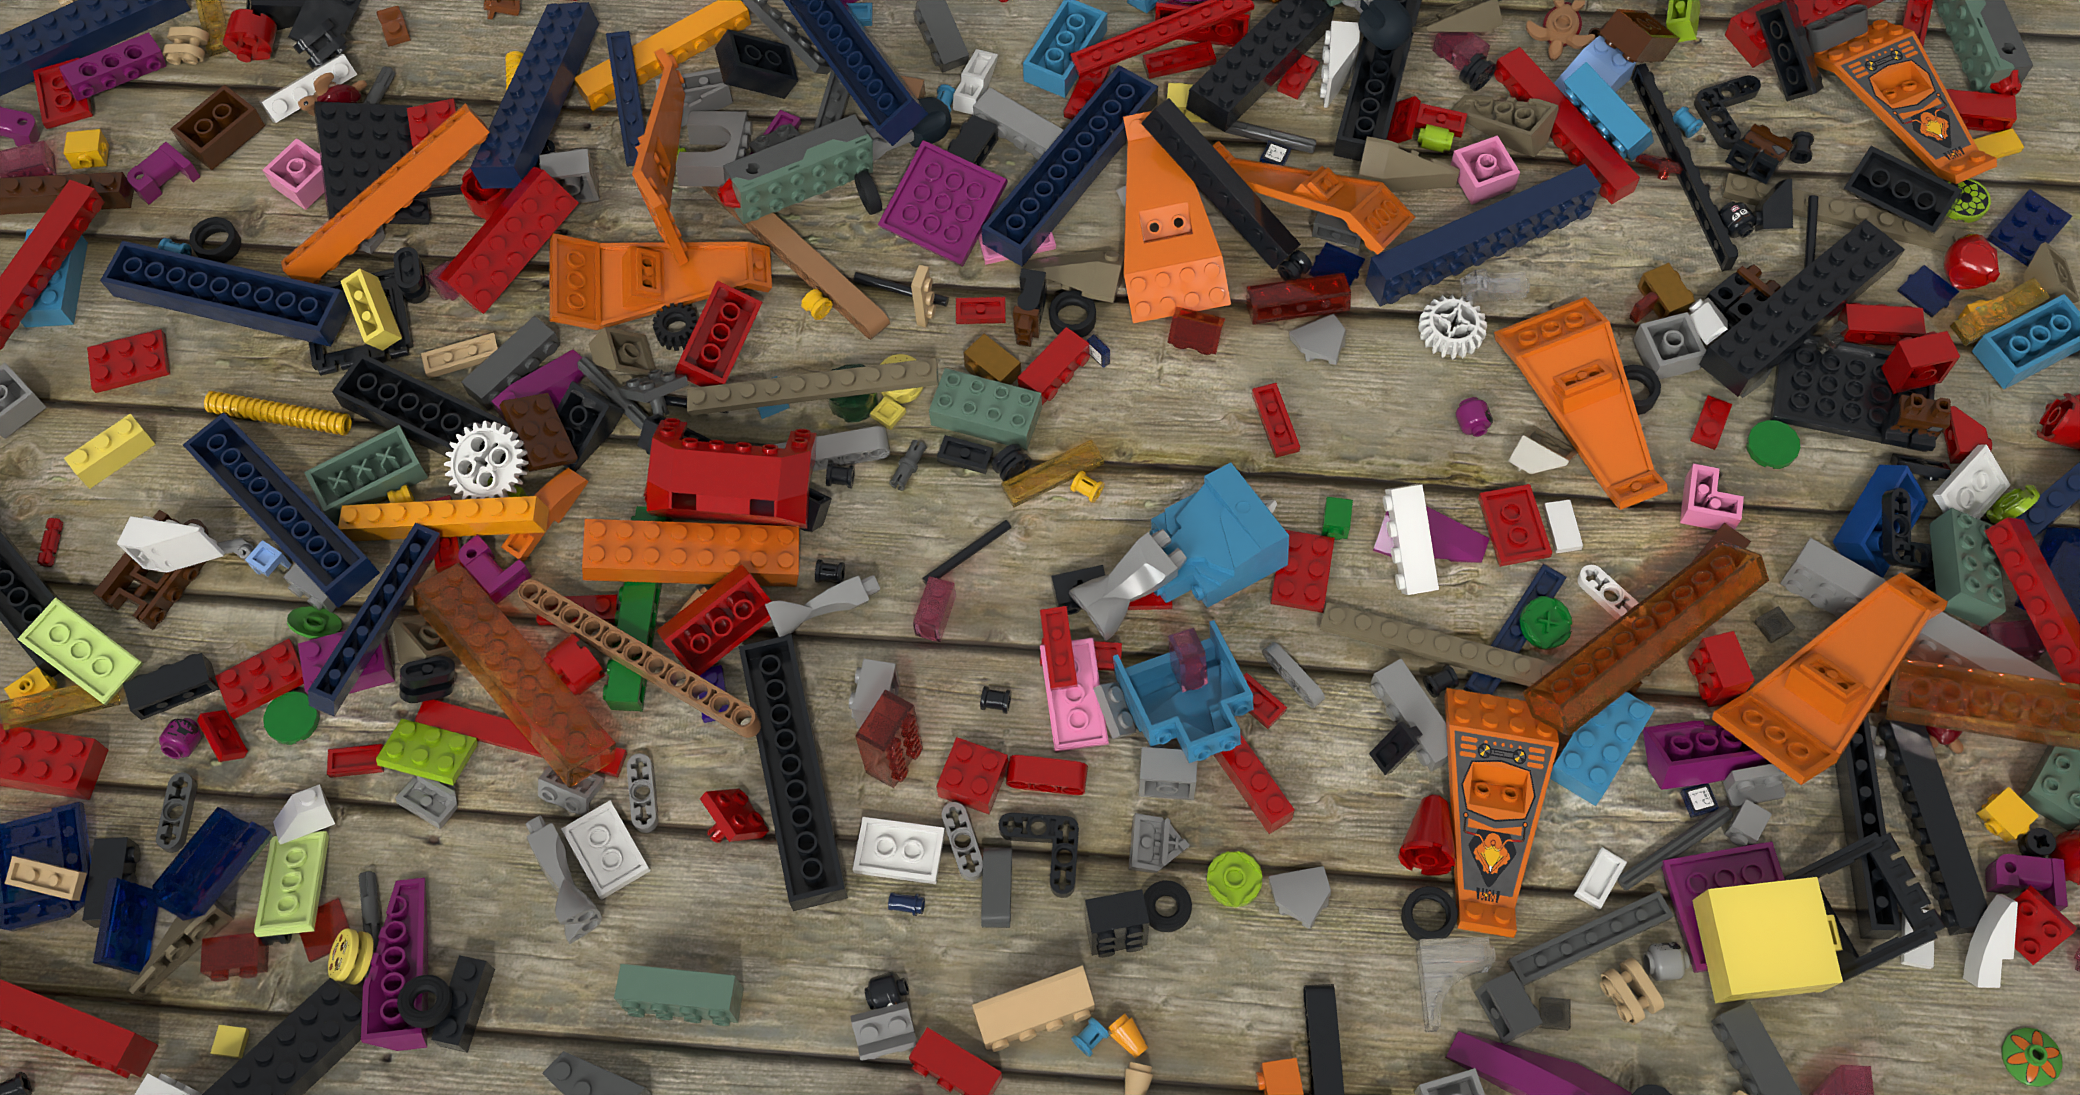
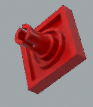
M740 788L706 791L699 798L716 822L707 831L708 836L714 832L710 839L716 843H721L725 837L729 842L763 838L769 832V829L764 824L763 817L755 811L749 802L748 796Z
M2031 885L2013 899L2018 902L2014 948L2032 965H2035L2077 929L2072 922Z

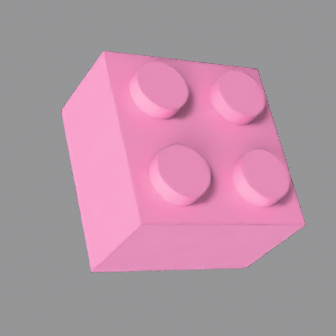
M1498 135L1455 150L1453 153L1451 166L1460 169L1457 181L1471 205L1515 189L1520 171Z
M297 138L262 170L273 188L305 210L325 192L320 154Z

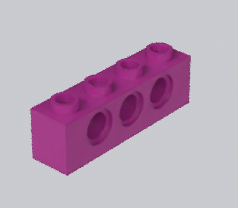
M148 32L59 66L65 84L76 101L157 71L166 67L162 51Z

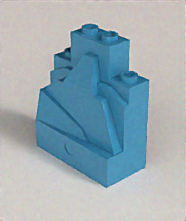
M1232 463L1205 475L1204 485L1198 492L1165 508V512L1151 519L1150 535L1164 529L1171 539V543L1163 549L1167 556L1179 548L1187 557V562L1178 570V576L1154 591V594L1156 596L1160 595L1165 603L1192 590L1194 597L1198 601L1202 600L1208 608L1288 565L1289 534Z
M1214 620L1209 622V639L1124 668L1118 654L1113 656L1116 682H1118L1123 692L1126 705L1139 732H1143L1150 747L1157 744H1165L1171 739L1177 738L1189 763L1205 760L1211 755L1222 751H1230L1236 746L1241 745L1240 728L1234 717L1245 715L1249 711L1254 710L1253 693Z

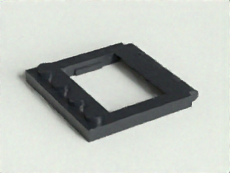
M394 268L371 274L379 278L385 296H390L391 298L389 302L402 339L383 351L367 344L328 354L325 353L324 345L309 342L312 366L315 370H318L320 376L338 372V365L341 366L343 371L348 370L360 353L380 362L387 360V353H390L391 359L409 355V348H413L407 305L405 297L396 283ZM341 281L322 285L340 289L346 297Z
M1875 832L1784 877L1785 880L1820 878L1826 874L1830 875L1869 854L1914 932L1901 938L1897 936L1872 948L1871 952L1859 957L1820 887L1826 915H1834L1843 949L1836 951L1843 982L1938 939L1936 932L1946 928L1935 909L1925 913L1922 911V908L1930 905L1931 901L1919 882L1911 886L1907 885L1906 882L1916 878L1904 856L1895 860L1892 859L1891 856L1899 853L1901 850L1891 833L1879 837L1878 833Z

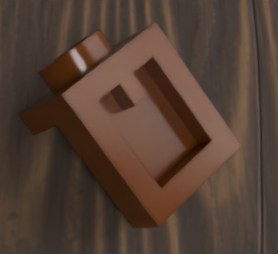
M484 0V10H487V19L492 20L495 12L518 16L520 0Z
M399 6L389 7L376 12L388 47L411 41L406 21Z

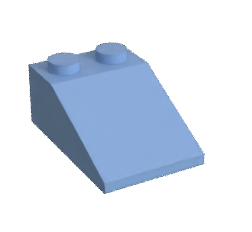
M1599 35L1580 52L1554 84L1568 97L1564 93L1566 90L1564 81L1587 62L1617 92L1630 80L1636 62L1632 63L1622 56L1623 52L1618 48L1610 47L1605 43V39ZM1578 106L1577 109L1580 111L1581 114H1583V112L1580 110V107Z

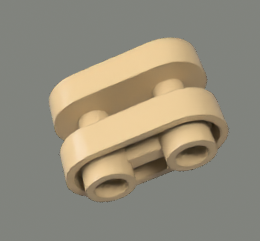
M192 26L170 27L167 38L173 44H166L162 54L167 62L174 65H180L181 63L196 65L197 62H203L205 51L199 46L208 44L210 34Z
M1633 957L1620 963L1622 973L1619 974L1615 969L1611 968L1601 974L1602 981L1599 983L1600 987L1607 997L1613 999L1617 1005V1013L1625 1023L1629 1022L1632 1025H1636L1644 1020L1645 1013L1643 1009L1645 1008L1651 1014L1664 1008V1001L1642 966ZM1627 983H1629V985L1637 995L1638 999L1635 998V996L1627 986Z

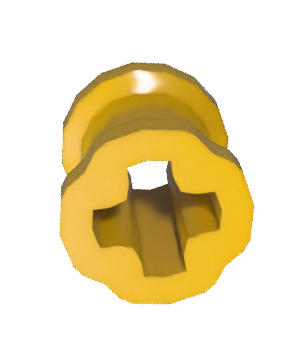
M1082 470L1074 478L1070 490L1073 492L1078 491L1088 497L1091 503H1094L1101 495L1105 484L1102 481L1096 482L1086 476V472Z

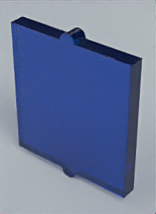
M1326 242L1321 253L1315 256V263L1309 275L1348 292L1354 280L1359 278V271L1365 262V258Z
M1925 265L1914 275L1910 274L1907 281L1897 290L1918 308H1923V311L1931 318L1942 308H1947L1949 302L1960 292Z

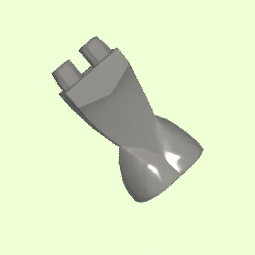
M1164 529L1152 535L1147 532L1138 539L1110 575L1091 579L1069 591V596L1087 612L1105 641L1110 639L1119 629L1131 601L1149 595L1168 584L1178 576V570L1187 562V557L1179 548L1168 556L1163 551L1171 543V539Z
M874 575L863 580L856 576L827 589L805 605L786 601H772L765 604L778 637L790 635L803 622L815 616L835 611L851 610L868 603V596L879 592L880 587Z
M538 816L526 823L530 835L526 837L540 868L549 883L559 893L555 913L560 924L565 925V936L569 944L593 931L600 924L602 916L591 899L575 886L567 863L566 850L552 823L546 826L542 817Z

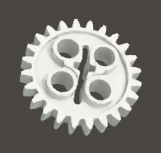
M483 421L482 426L478 423H473V430L464 427L465 436L456 434L459 442L457 444L450 442L454 450L453 452H446V455L451 457V461L444 463L445 466L451 467V470L445 473V476L453 478L449 482V486L457 487L454 492L455 494L463 495L462 499L508 497V491L517 493L514 485L515 483L523 484L519 476L527 475V472L521 468L529 463L522 460L527 451L519 449L524 442L516 440L517 433L510 432L509 427L504 425L501 427V424L493 422L491 425V423ZM485 441V447L480 451V444ZM506 453V459L501 463L500 458ZM472 464V470L467 474V468ZM490 476H493V482L488 486V479Z

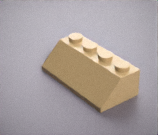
M1083 965L972 1005L985 1049H992L993 1052L1007 1048L1009 1042L1020 1039L1021 1042L1030 1040L1037 1036L1036 1032L1045 1029L1048 1032L1058 1030L1064 1026V1022L1074 1019L1075 1022H1080L1091 1017L1090 1013L1095 1011V1004Z

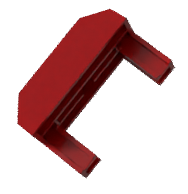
M666 418L660 421L652 437L647 476V512L651 516L755 525L799 526V528L808 529L810 478L816 459L817 433H813L808 429H796L790 432L785 448H778L777 445L766 444L761 447L752 446L748 442L725 444L722 440L701 442L696 438L682 439L687 428V422H680L677 418Z

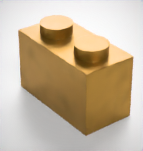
M1670 263L1643 273L1637 286L1659 319L1690 312L1688 308L1695 302L1693 293L1686 288L1681 281L1679 273L1672 268Z
M985 333L963 352L964 366L972 375L976 374L982 378L1011 385L1021 374V362Z

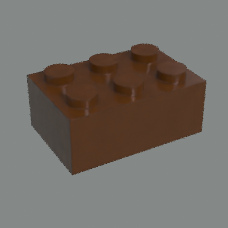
M1617 9L1600 32L1606 38V44L1615 49L1619 48L1623 52L1622 56L1632 63L1663 62L1680 39L1648 12L1643 10Z
M224 84L170 130L185 150L212 171L265 127V124L252 105Z

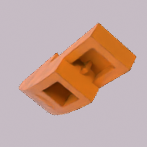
M570 468L559 473L534 495L549 508L546 531L554 521L557 523L561 522L589 482ZM546 532L510 534L501 548L524 563Z

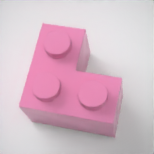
M1693 464L1685 477L1680 523L1717 531L1726 523L1735 530L1742 519L1744 496L1718 492L1719 468Z

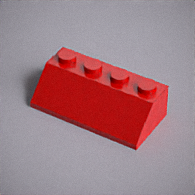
M1159 0L1156 2L1155 21L1197 4ZM1251 12L1243 13L1177 40L1200 43L1210 41L1211 44L1234 47L1249 32Z

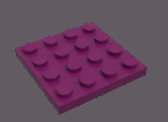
M923 140L883 213L878 226L963 267L982 232L981 227L989 219L1008 181L1006 178Z
M1772 841L1662 861L1663 866L1661 868L1693 972L1708 971L1692 900L1708 889L1785 881Z

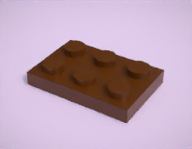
M548 393L503 400L499 406L510 431L518 434L516 440L524 442L519 449L527 451L523 459L529 462L526 465L529 472L576 462L578 457Z

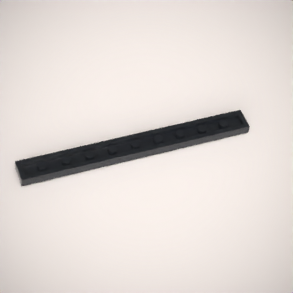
M1646 63L1637 65L1631 81L1722 272L1731 270L1738 258V249L1730 240L1728 228L1723 225L1719 217L1718 207L1713 204L1709 189L1704 185L1700 177V170L1692 161L1690 149L1685 146L1682 140L1681 131L1673 121L1671 110L1667 109L1661 90H1658L1655 84L1653 73L1649 71Z

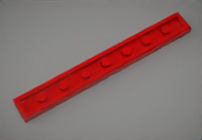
M1207 0L1071 53V60L1079 77H1082L1254 10L1255 5L1252 0Z
M437 700L422 702L414 721L475 737L480 742L552 761L555 758H559L577 767L617 778L627 756L625 749Z

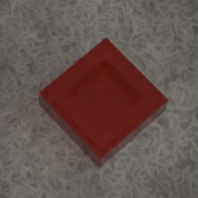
M1653 291L1648 293L1634 305L1629 319L1635 324L1653 311L1659 297Z

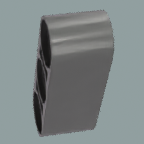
M1862 4L1852 5L1806 26V36L1812 51L1822 52L1868 31V8Z
M984 847L982 928H1010L1012 848Z

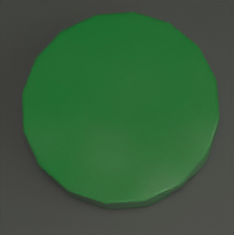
M1766 420L1755 425L1747 437L1746 444L1749 455L1756 463L1763 467H1773V469L1789 466L1797 458L1801 448L1800 439L1795 430L1777 420Z
M1541 596L1529 601L1522 609L1520 628L1524 637L1533 646L1543 650H1551L1563 645L1570 638L1572 617L1568 608L1560 600Z
M295 691L287 692L273 699L267 706L263 716L264 728L268 735L278 743L287 745L297 744L296 742L309 738L317 729L320 720L318 710L309 706L308 696Z

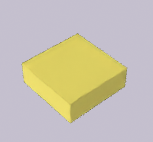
M885 396L871 411L870 415L871 418L891 430L905 415L906 408Z
M219 1025L211 1054L241 1059L250 1030L241 1027Z

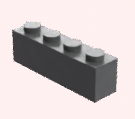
M533 316L461 381L467 394L489 411L494 406L492 400L514 382L535 371L542 361L556 352L560 346L556 333L537 317Z
M1751 1002L1722 1013L1711 1021L1714 1025L1712 1027L1716 1038L1725 1045L1728 1051V1060L1734 1069H1738L1743 1078V1087L1748 1095H1802Z

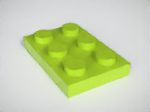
M401 718L378 754L376 761L378 766L454 786L478 745L477 738Z

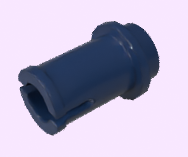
M894 892L890 893L888 910L909 912L913 916L923 914L925 897H920V894L911 896Z

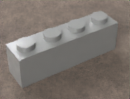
M991 87L973 105V114L998 125V137L1005 138L1018 149H1024L1031 153L1037 160L1041 158L1063 131L1060 127Z
M1399 659L1374 673L1371 681V690L1375 697L1382 699L1386 705V712L1390 719L1397 721V723L1403 721L1408 728L1417 726L1423 735L1417 738L1420 744L1415 748L1420 763L1423 766L1427 765L1431 772L1448 763L1446 722L1403 660Z

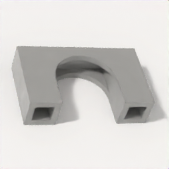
M690 111L687 122L690 144L721 145L724 147L711 152H679L676 162L679 186L710 187L724 185L723 165L746 157V149H749V136L752 135V121H748L747 112Z

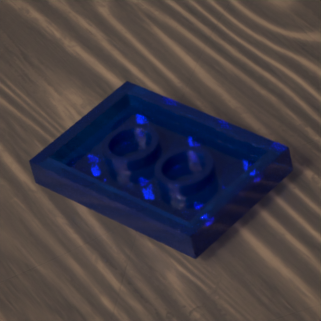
M2029 189L1990 233L1987 240L2028 267L2039 246L2044 242L2050 244L2069 222L2072 215Z
M120 878L108 879L93 958L94 964L135 975L140 974L150 957L161 891Z

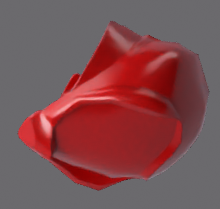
M1967 234L1960 237L1946 251L1943 267L1952 287L1959 290L1979 288L1991 282L1994 283L2000 275L1997 249L1992 247L1983 235Z

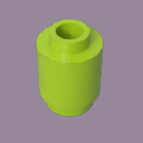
M1427 124L1426 129H1420L1417 142L1422 143L1421 148L1442 153L1443 151L1450 152L1454 133L1449 132L1447 128Z

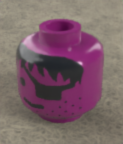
M1477 397L1463 400L1456 410V418L1460 429L1466 435L1482 436L1487 433V429L1493 423V417L1487 403Z
M190 718L171 720L159 736L161 751L173 759L189 757L202 739L198 724Z

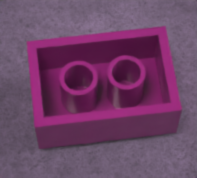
M346 631L298 643L304 688L307 694L310 686ZM387 634L349 694L395 682Z

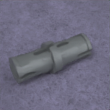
M912 440L905 456L900 458L898 462L899 467L889 482L893 488L896 489L897 485H899L898 490L903 491L912 473H916L918 469L917 464L927 449L924 443L920 442L919 446H917L918 440Z

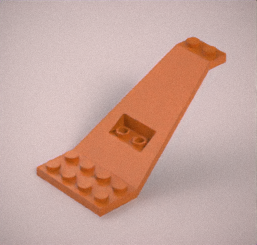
M660 48L654 53L661 68L662 76L645 133L637 138L640 145L635 147L638 156L632 176L660 236L679 266L689 262L684 253L688 249L681 238L682 235L674 223L675 220L670 212L685 99L682 84L685 82L680 72L675 70L678 68V64L673 55L668 56L664 49Z
M1220 141L1212 145L1253 192L1342 218L1347 223L1348 228L1361 237L1365 246L1377 255L1416 218L1383 182L1336 175L1329 167L1325 169L1323 166L1317 171L1238 159Z
M1587 297L1494 332L1496 342L1521 370L1600 486L1619 510L1668 492L1667 483L1654 470L1610 321Z

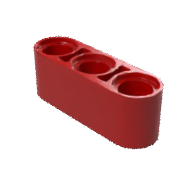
M1012 755L1009 758L1006 785L1023 790L1083 795L1086 789L1088 765L1078 761Z

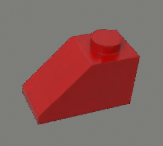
M1951 406L1950 426L1943 432L1950 464L1962 463L1977 445H1987L1990 451H1992V440L1988 438L1987 429L1956 406Z

